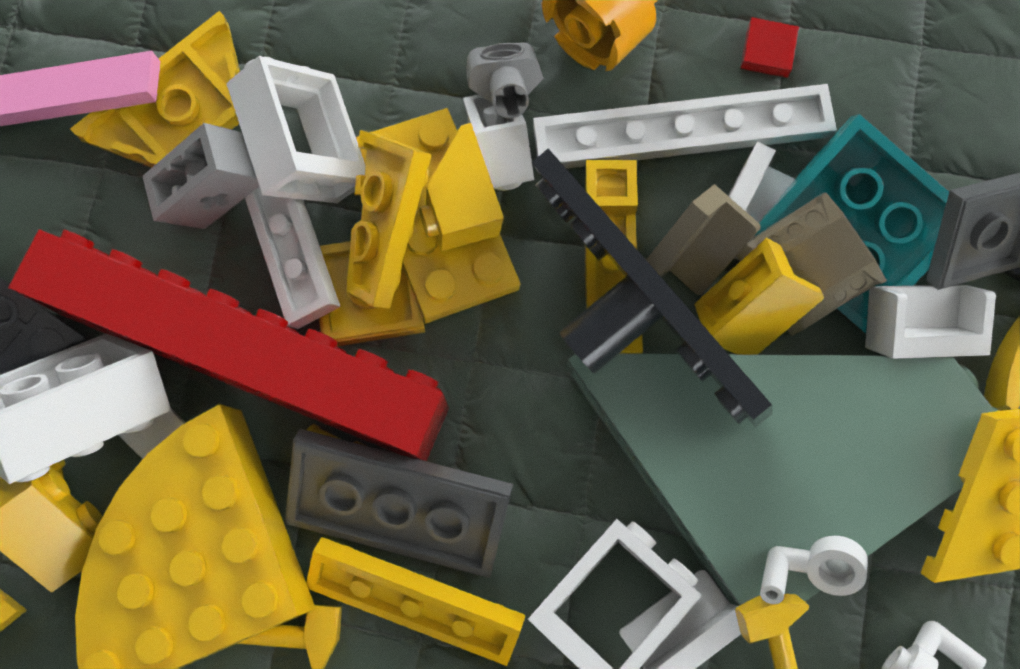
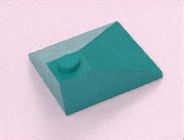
M858 114L850 117L814 156L759 221L760 230L754 235L757 236L774 223L799 209L823 192H826L849 220L884 274L887 281L876 286H913L929 270L949 191L863 116ZM870 289L837 308L865 333L867 331Z

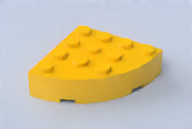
M219 404L184 423L147 453L118 488L96 528L82 569L75 614L78 669H179L316 609L242 410Z

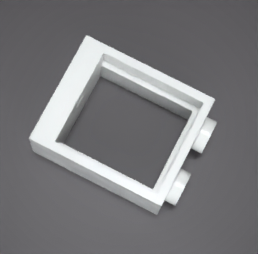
M258 56L246 63L244 69L226 83L262 195L338 203L355 191L356 175H365L366 166L360 148H358V142L335 75L310 69L306 66L274 60L270 57ZM281 105L297 108L312 154L296 152Z
M616 519L528 618L579 669L614 668L555 612L617 542L679 597V600L619 669H640L702 596L694 588L695 584L699 581L697 577L675 558L669 564L663 561L651 550L655 546L656 541L633 521L625 527Z

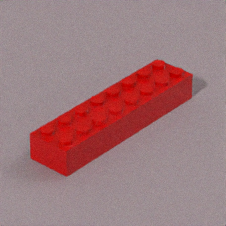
M39 229L8 287L56 314L151 350L153 354L400 455L427 461L449 410L442 390L437 388L439 382L425 374L414 370H408L405 377L396 374L387 367V360L373 353L358 349L355 357L349 355L346 351L337 347V340L328 335L308 329L306 335L302 336L299 332L287 326L289 323L287 320L274 313L258 309L256 315L253 316L252 313L238 307L240 303L238 300L222 292L209 289L205 295L189 287L191 282L175 273L160 269L158 275L142 268L143 263L134 257L114 249L108 255L93 248L95 244L92 241L68 230H63L61 236L58 237Z

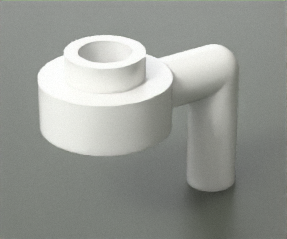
M842 536L823 537L817 540L810 550L775 546L769 550L760 596L765 602L770 604L782 602L788 570L807 573L812 584L825 593L838 596L853 594L859 591L866 582L867 554L857 542Z
M927 621L921 627L912 646L907 650L902 646L897 647L888 656L882 669H937L938 660L933 657L937 649L962 669H983L986 659L938 622Z

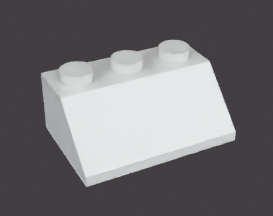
M106 333L0 375V477L9 484L15 481L28 482L37 479L50 470V465L70 456L81 457L94 453L104 445L103 441L123 432L133 433L146 429L154 423V418L171 411L153 351Z

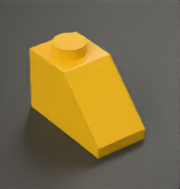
M471 123L460 126L426 186V206L419 207L426 236L428 238L436 236L441 252L499 236L504 219Z

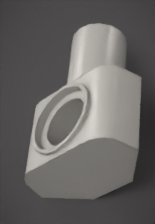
M523 42L499 43L475 48L467 56L466 75L470 89L491 102L495 111L505 118H515L526 111L529 104L528 94L544 79L535 51L530 44Z

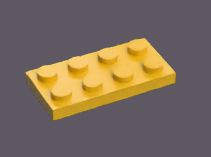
M448 108L371 133L432 154L428 167L427 186L458 131ZM357 136L356 139L359 145V136ZM360 148L366 166L367 150ZM425 186L422 190L414 219V232L408 241L402 263L424 323L435 321L518 291L521 283L501 235L443 252L440 251L436 236L429 238L426 236L419 212V207L426 206Z

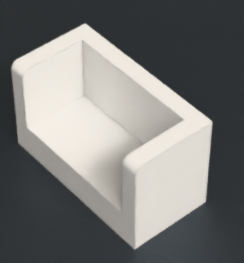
M932 285L874 286L869 291L865 348L893 359L990 355L996 295L993 291L968 285H954L937 290Z

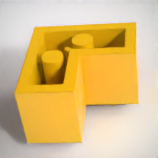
M64 459L50 465V470L43 476L28 482L15 481L9 484L0 477V551L51 593L82 571L96 528L103 517L93 504L88 501L80 504L70 494L69 486L64 480L62 468L66 465Z

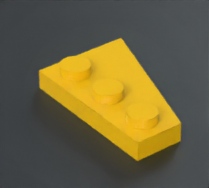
M360 130L358 148L367 150L365 175H356L354 195L361 196L362 215L361 221L357 222L351 229L346 291L372 307L390 309L394 292L400 284L401 267L407 244L414 232V219L420 196L428 181V167L432 154L384 136Z
M1020 409L982 413L958 474L964 484L953 511L944 510L938 529L945 533L936 557L927 555L920 572L934 583L1020 569Z

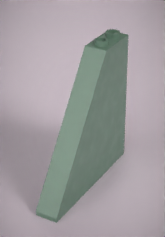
M575 354L568 359L565 368L730 604L737 606L760 596L767 555L771 548L783 546L810 550L811 546L823 537L842 536L857 542L865 550L867 556H869L956 493L964 484L958 474L981 414L1000 411L992 407L978 390L979 384L974 374L964 365L958 364L954 357L893 359L887 356L729 354L772 404V415L756 428L747 418L738 424L714 395L721 387L711 376L702 382L681 358L680 354H618L595 374ZM788 570L785 594H796L802 600L807 601L821 591L812 584L807 573Z

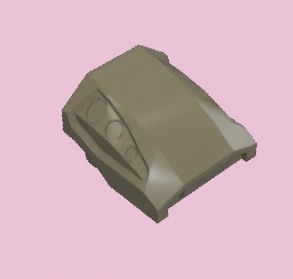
M823 192L752 238L736 256L739 261L743 260L767 237L782 246L794 275L821 289L824 299L787 329L791 336L811 326L854 297L887 281L871 252L844 213L826 192Z

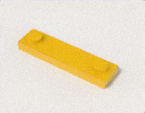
M324 537L320 538L312 553L306 581L309 590L505 666L508 665L521 632L525 614Z

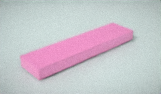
M146 51L0 75V126L154 103L157 99L161 61L153 51Z

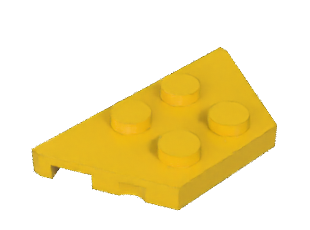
M218 11L159 58L161 62L156 102L90 112L71 127L70 130L84 143L152 168L203 123L231 130L235 128L239 121L226 83L240 72L230 27L224 15Z

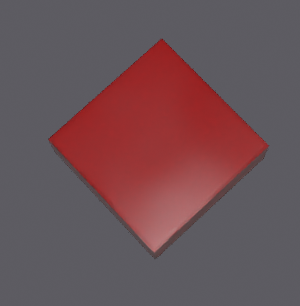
M751 17L747 28L740 69L788 78L792 71L799 26Z

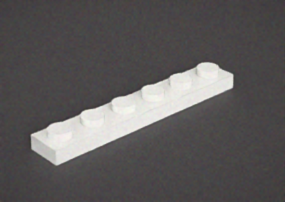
M828 84L533 118L537 157L549 148L566 169L585 167L586 160H645L754 147L757 141L764 145L831 138L837 130Z

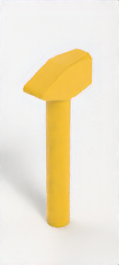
M784 594L782 602L770 604L765 602L761 596H757L735 608L740 633L749 644L765 639L768 640L774 669H798L789 627L808 611L809 605L796 594Z
M314 604L316 609L306 614L305 626L279 625L237 644L306 649L311 668L324 669L340 638L342 607Z

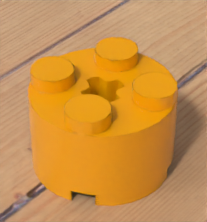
M542 0V12L546 23L553 18L559 29L554 38L571 58L591 70H595L602 65L606 66L605 71H611L654 29L656 24L654 4L658 0Z

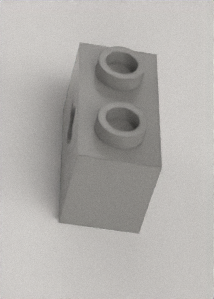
M207 123L199 126L143 175L153 221L206 229L259 187L242 132Z

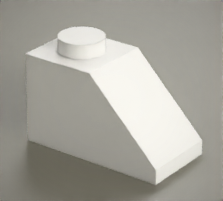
M482 96L464 97L467 121L472 124L494 189L500 191L512 190L519 187L522 182L534 180L527 126L523 115L521 114L515 118H505L495 111L493 104Z

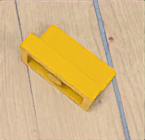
M766 237L694 305L701 324L723 349L737 355H758L820 303L824 296L819 287L794 275L782 246Z

